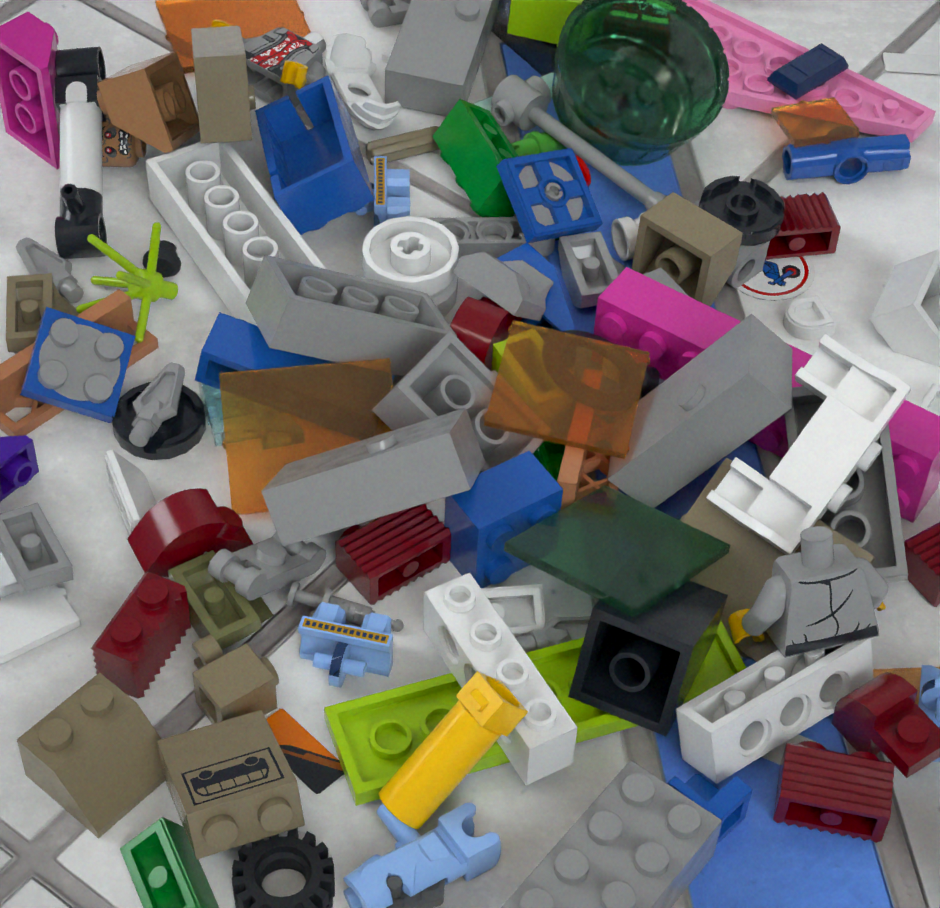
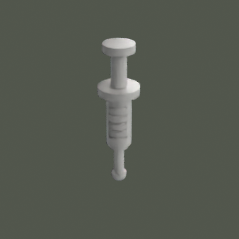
M295 581L291 585L286 605L293 607L295 602L315 608L321 602L339 605L346 611V621L362 625L365 615L371 612L375 613L372 607L333 596L334 589L327 587L324 596H319L299 590L300 583ZM391 619L393 631L400 632L404 627L403 622L399 619H396V621Z

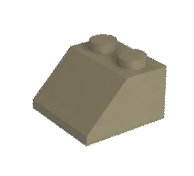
M672 192L641 214L632 270L644 275L662 268L689 297L711 307L736 267L743 232Z
M100 672L17 739L25 775L98 839L165 781L157 740H161V737L137 702Z

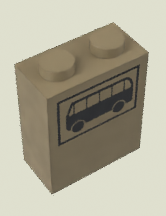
M262 710L157 740L166 785L196 860L305 826L297 780Z

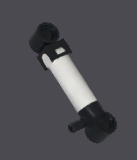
M100 46L57 50L55 58L57 78H55V104L60 113V216L56 217L55 220L56 247L59 257L64 259L105 256L104 253L87 240L88 235L93 234L107 244L106 226L103 218L102 122L107 121L106 115L102 112L97 100V91L99 90L97 83L106 79L104 56Z

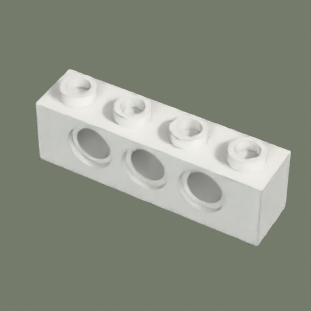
M471 573L424 591L423 630L461 688L477 671L502 681L528 711L508 736L501 735L497 740L525 785L573 764L578 727Z
M871 638L786 658L778 649L676 708L682 759L718 784L834 713L838 700L874 678Z

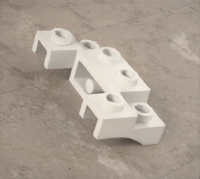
M826 334L819 341V348L805 367H801L795 375L796 382L823 399L824 402L769 476V479L735 457L730 464L731 469L715 491L711 490L706 497L709 504L746 530H751L785 555L795 553L801 544V532L806 528L813 527L818 519L822 518L827 509L836 514L853 490L846 483L857 468L866 472L883 448L876 441L911 391L910 385L892 373L861 358Z

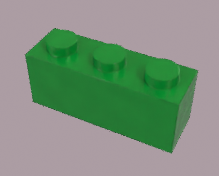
M459 99L432 136L441 150L440 156L450 165L456 175V183L466 192L471 201L470 207L476 214L481 217H513L515 212L496 166L503 159L519 156L489 110Z

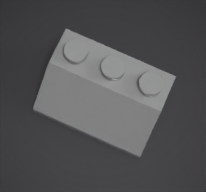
M451 331L372 409L393 431L466 408L485 459V464L480 473L529 450L533 454L551 433Z

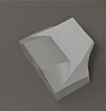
M601 231L559 237L558 251L562 276L573 305L578 308L596 306L598 297L625 269L624 265L611 257Z
M485 251L461 256L453 273L509 311L512 315L538 321L541 320L546 310L545 298L554 284L551 279L523 260L501 262Z
M38 503L0 514V598L20 591H29L74 580L72 564Z

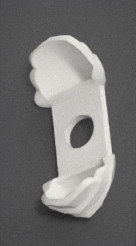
M347 33L333 35L330 44L327 46L324 59L325 67L329 76L334 81L348 112L362 125L372 130H379L389 126L401 110V104L398 101L384 104L370 78L376 72L377 67L372 62V52L366 48V40L363 37ZM348 88L362 89L369 96L361 97L355 95Z

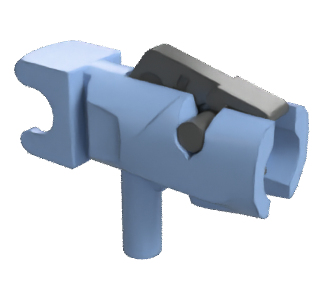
M465 803L438 818V827L423 835H420L416 829L401 822L384 804H381L377 809V815L396 839L395 850L383 856L376 854L345 876L343 879L349 887L343 891L350 908H434L440 906L444 902L445 885L461 876L468 882L496 866L501 855L500 837L494 832H489L480 837H472L474 835L473 816L476 814V806L473 803Z

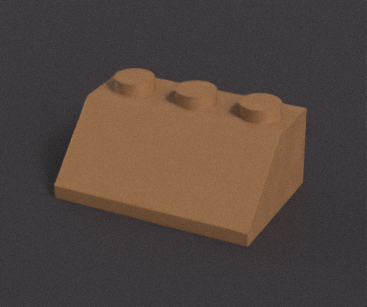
M176 51L132 64L97 83L99 87L97 91L99 106L105 115H109L112 125L164 153L174 151L200 131L199 116Z

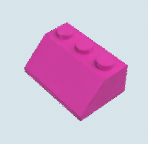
M26 12L0 26V103L5 131L58 170L60 168V113L55 104V78H57L55 58L59 40L55 29L49 23H44L30 12Z

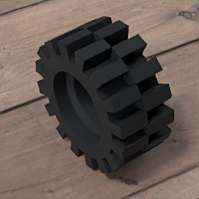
M298 828L289 830L287 836L279 837V834L270 836L266 841L260 839L251 842L252 849L245 844L239 849V861H233V877H231L236 908L333 907V897H335L332 857L328 858V848L323 841L316 846V836L307 831L301 840L299 839ZM280 869L298 871L302 873L306 880L301 891L286 897H277L266 893L262 887V882L269 873Z

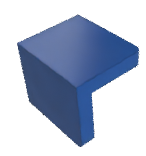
M700 774L693 775L686 783L676 776L667 782L668 785L722 820L717 844L746 817L753 789L737 776L732 778L721 790Z

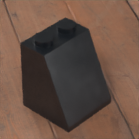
M632 558L592 609L568 697L667 736L677 717L676 708L683 705L715 639L728 595Z

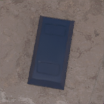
M821 43L775 70L767 78V81L797 100L848 69L849 65L843 56Z

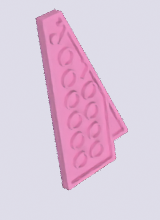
M676 0L668 63L619 53L630 61L620 68L618 81L624 84L716 102L726 109L741 107L877 136L906 134L911 143L933 123L936 112L850 69H846L796 100L768 82L767 78L775 70L809 51V49L708 0Z

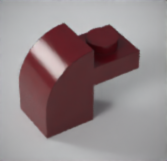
M468 296L457 310L450 327L457 335V338L491 371L493 344L510 337L520 327L522 317L512 315L490 298L483 296L480 300Z
M202 488L183 490L159 501L148 510L127 538L144 573L151 572L161 577H169V569L201 556L205 552L213 550L217 553L221 549H227L233 553L253 545L252 540L243 527L241 517L228 507H217L208 490Z
M882 673L836 703L832 725L857 752L864 751L876 755L882 751L906 778L940 757V728L915 703L918 690L904 678L894 673Z

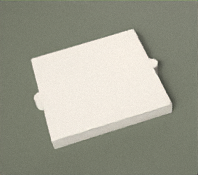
M55 584L29 591H20L0 598V665L81 626L79 617L67 601V593L64 588H58Z

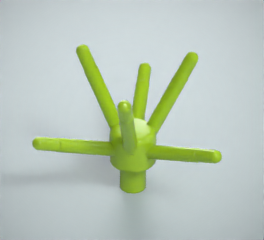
M159 222L153 223L147 269L138 268L95 235L90 234L87 237L89 243L129 272L118 271L116 273L117 278L92 276L90 282L94 285L128 288V291L124 293L131 297V300H142L135 333V341L137 343H141L144 340L151 302H156L159 298L173 300L178 293L176 283L163 280L162 275L156 272L161 224ZM104 298L78 305L76 307L77 313H82Z

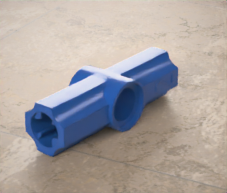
M841 130L831 134L825 141L788 144L784 146L782 152L783 173L786 180L834 176L842 184H852L863 179L867 173L909 168L911 160L910 142L906 134L858 138L850 130Z

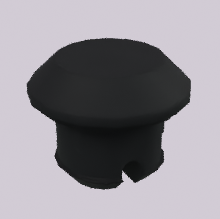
M166 240L160 241L156 272H159L163 278L177 275L181 269V260L176 252L177 247ZM149 251L143 256L142 263L145 269H147Z

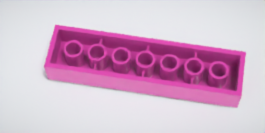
M626 267L598 297L594 334L619 347L633 360L636 366L647 365L655 367L659 372V378L666 380L741 321ZM789 345L792 348V387H800L802 385L795 381V375L801 367H805L813 355ZM591 353V362L602 367L603 358ZM904 400L888 424L900 515L902 518L914 523L937 490L940 482V416ZM785 414L748 441L783 458L789 450Z

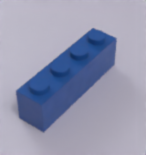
M219 312L201 350L195 381L361 441L374 436L380 418L372 409L388 394L395 376L385 372L269 348L258 326Z

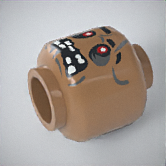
M106 115L107 122H102V167H134L139 158L145 157L147 143L112 125L109 115Z

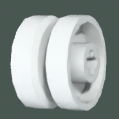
M412 216L388 219L373 227L364 238L362 247L363 278L427 293L443 317L447 316L455 306L458 275L453 273L459 261V245L451 231L444 225L428 218Z

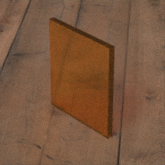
M513 320L512 325L508 328L509 335L489 407L484 414V426L625 459L626 454L630 451L629 440L646 367L650 364V352Z

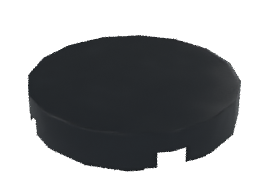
M727 176L714 180L704 188L698 207L743 232L740 245L755 246L766 243L779 233L784 219V202L778 193L764 182L751 178L749 183L739 181L740 176Z
M151 382L134 387L119 398L115 416L113 417L112 415L113 432L121 448L133 456L148 460L177 457L187 453L196 446L206 430L205 405L196 392L183 385L177 415L163 421L153 437L149 438L145 446H135L129 440V435L134 428L132 422L137 416L133 407V401Z

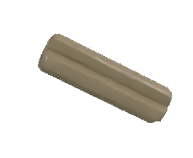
M432 126L370 141L366 144L367 159L371 165H374V156H387L388 163L440 150L432 137L439 127Z

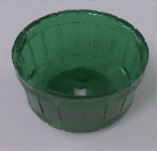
M583 0L582 4H579L565 21L556 47L552 99L557 117L563 125L619 166H641L658 162L675 152L680 146L699 136L716 119L723 108L721 105L725 103L729 89V65L726 53H723L724 48L713 28L709 27V23L691 6L688 7L687 3L682 0ZM621 93L628 96L627 102L632 105V108L624 107L622 111L616 110V103L611 100V96L619 97Z

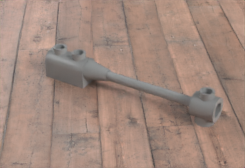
M510 75L502 80L495 89L491 100V113L499 125L506 126L512 122L524 131L530 130L537 125L565 147L572 148L577 156L645 205L646 210L667 196L660 192H654L548 114L546 111L551 101V92L542 78L531 76L524 81L517 75ZM701 198L698 199V200H697L696 202H694L693 204L699 206V202H700ZM769 242L755 246L740 245L736 267L726 283L733 288H738L760 273L764 267Z

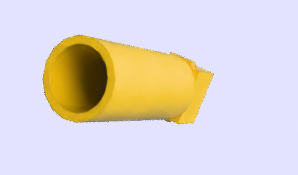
M477 671L456 695L459 701L379 792L381 801L401 822L414 829H420L501 735L508 736L528 713L502 681Z

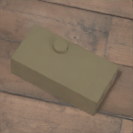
M240 26L191 28L201 144L252 140L250 110L256 109L254 85H248L246 53Z

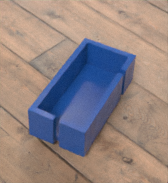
M329 75L295 91L314 126L309 130L288 95L255 110L267 167L271 176L270 180L274 198L300 235L308 231L318 230L324 227L327 222L348 212H356L367 203L375 200L350 113Z

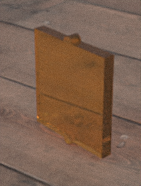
M835 97L808 102L802 100L796 104L771 108L772 117L794 148L819 143L830 144L831 141L859 137V128Z

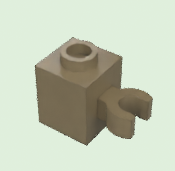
M210 634L192 643V648L199 655V657L194 659V664L198 670L192 673L196 704L212 724L258 710H262L263 714L266 715L277 709L276 685L279 684V677L274 666L266 657L259 659L247 643L224 655L220 645Z

